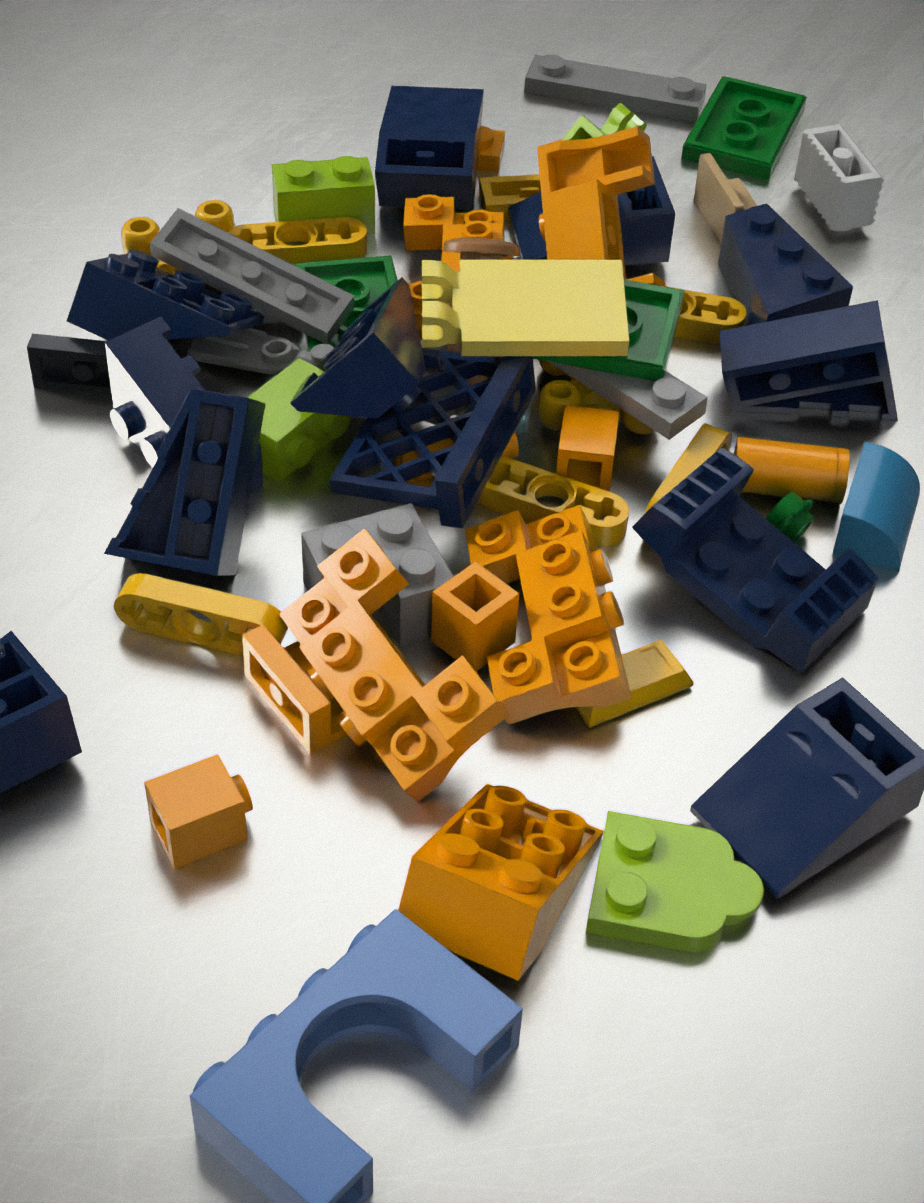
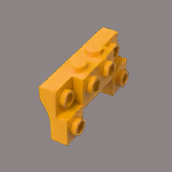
M636 126L604 136L578 140H558L538 146L537 155L543 213L539 216V229L546 242L547 260H622L624 280H626L618 194L655 185L650 137ZM654 273L627 279L666 287L665 281Z
M429 194L418 198H405L403 224L405 251L443 250L444 242L455 238H488L505 241L504 212L473 210L468 213H455L454 197H439ZM442 251L441 261L448 264L453 270L459 271L460 253ZM502 257V260H514V257ZM422 281L409 284L418 332L420 340H422Z
M580 504L528 524L523 520L519 510L465 529L471 564L476 561L506 584L518 579L521 580L532 641L487 657L493 695L509 712L510 715L505 718L508 725L557 709L569 707L605 708L632 698L615 628L624 625V620L614 593L612 591L606 592L605 588L606 584L613 582V575L604 551L601 548L596 550L591 526Z
M364 528L317 566L325 578L279 615L300 643L299 648L313 666L305 674L328 701L335 697L344 710L336 716L341 727L356 745L361 746L368 741L403 790L419 802L443 783L458 759L472 745L510 714L463 655L426 685L380 623L371 615L409 585V583L392 564L377 541Z

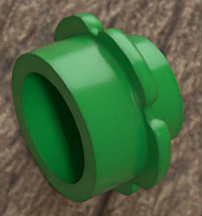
M792 491L770 511L765 519L795 542L815 521V517L809 513L814 502L811 499L804 501L796 492Z

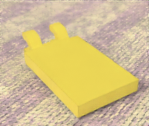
M422 260V348L441 347L446 344H461V356H627L629 332L622 260H460L459 271L453 270L442 261ZM445 303H452V308Z

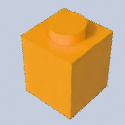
M565 405L556 474L610 492L620 411Z
M475 561L432 592L431 641L455 660L463 655L475 670L478 671L488 663V656L502 652L515 643L519 593Z
M218 754L144 782L150 822L174 869L248 840L245 813L253 810L250 793L239 774L232 777L229 775Z

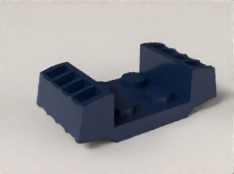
M720 448L655 503L632 526V529L661 557L668 574L754 648L768 649L802 674L868 608L878 577L849 548L827 569L821 566L739 497L754 469L733 453Z

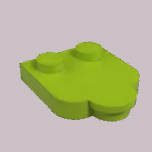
M608 810L586 933L685 952L705 951L719 941L723 933L724 924L734 925L741 923L756 913L761 905L764 894L763 884L759 875L751 867L734 860L733 850L729 842L713 830Z

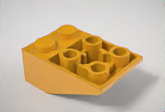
M487 783L412 856L398 911L449 951L519 981L543 950L599 845L604 830L586 824V821L580 815L572 811L563 809L552 810L529 801L521 791L503 785L492 786Z

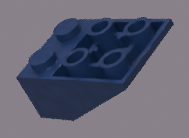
M391 86L379 131L375 166L379 206L405 207V198H418L422 195L431 194L439 197H454L455 209L474 210L484 89Z
M652 156L655 185L618 194L625 265L669 262L675 211L654 156ZM541 191L508 207V215L517 246L520 248L521 260H547L546 242L539 229V216L543 213Z
M129 250L126 254H109L106 258L86 262L66 320L109 341L160 316L171 328L170 334L167 335L168 339L228 336L262 324L265 316L250 310L252 303L241 296L228 292H222L221 296L204 289L205 281L201 278L183 271H175V274H171L158 268L159 261L153 256L137 250Z
M842 677L797 704L691 805L690 812L707 829L722 835L731 845L734 856L741 863L751 867L759 875L763 886L776 899H779L919 806L924 792V750Z

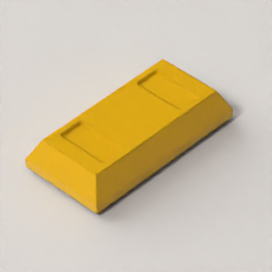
M662 639L621 654L632 698L605 708L575 707L589 728L694 685V681Z

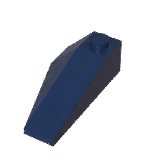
M403 277L397 280L360 313L341 336L343 340L321 360L320 363L326 371L319 377L315 372L307 377L297 390L290 404L299 412L378 419L391 407L397 413L402 411L418 397L422 391L418 384H420L426 366L409 284Z

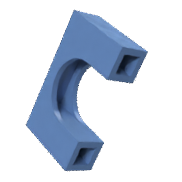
M395 908L377 926L369 924L364 927L352 940L347 953L328 970L321 968L314 972L301 987L298 997L279 1015L270 1014L263 1018L250 1033L247 1043L226 1063L222 1061L217 1062L200 1076L194 1086L193 1093L189 1095L194 1130L273 1203H363L373 1193V1157L318 1111L305 1096L300 1082L312 1059L323 1048L345 1036L364 1032L387 1033L405 1039L418 1047L473 1092L519 1045L523 1008Z

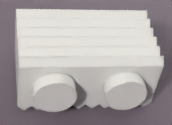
M840 124L804 130L794 181H797L798 186L802 187V191L806 192V197L810 199L809 202L814 203L813 207L818 209L817 213L822 214L821 218L826 219L825 224L830 226V230L846 231L852 228L871 225L875 221L873 216L877 213L875 208L879 205L877 200L881 197L879 192L883 189L880 184L885 180Z

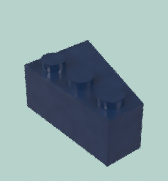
M767 203L725 217L718 265L731 297L741 302L746 308L747 313L744 326L849 306L853 286Z
M161 316L105 342L114 407L110 411L112 424L123 439L129 438L142 450L145 459L151 467L157 461L159 456L156 453L190 389L205 390L194 376L200 372L201 367L191 355L181 359L168 342L167 335L170 334L171 328ZM258 444L250 493L264 487L260 444Z
M12 631L0 639V793L82 753L67 695Z

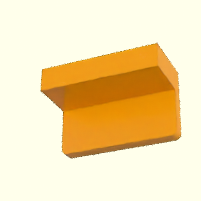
M264 625L242 634L245 676L310 754L347 735L336 719V716L344 711L335 697L328 701L305 674L313 666L299 648L300 643L298 641L283 648Z

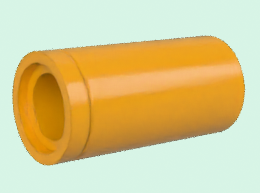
M746 437L736 438L734 455L754 469L741 493L785 497L794 491L803 500L811 499L812 501L842 504L848 482L849 449Z

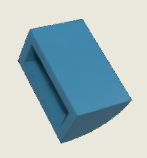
M864 442L843 510L832 554L841 556L849 548L865 563L899 572L920 496V482L909 462L895 451L878 444Z

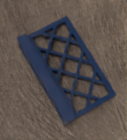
M422 348L426 368L441 370L440 372L423 377L420 384H418L422 389L418 395L422 404L398 413L391 407L378 419L367 418L329 479L331 492L399 504L412 503L413 506L439 510L442 526L463 529L536 392L533 356H504L503 358L461 356V353ZM477 375L492 377L471 386L466 381V379ZM452 384L457 389L455 392L438 398H434L430 393ZM468 404L473 408L472 412L452 419L446 413ZM432 417L439 423L417 432L410 426ZM397 430L403 436L382 445H378L375 441L376 438ZM447 438H451L454 442L453 446L431 453L426 447ZM415 451L419 457L396 467L390 462V459ZM377 464L383 471L369 477L354 476L356 472ZM429 472L435 477L430 487L412 485L405 482Z

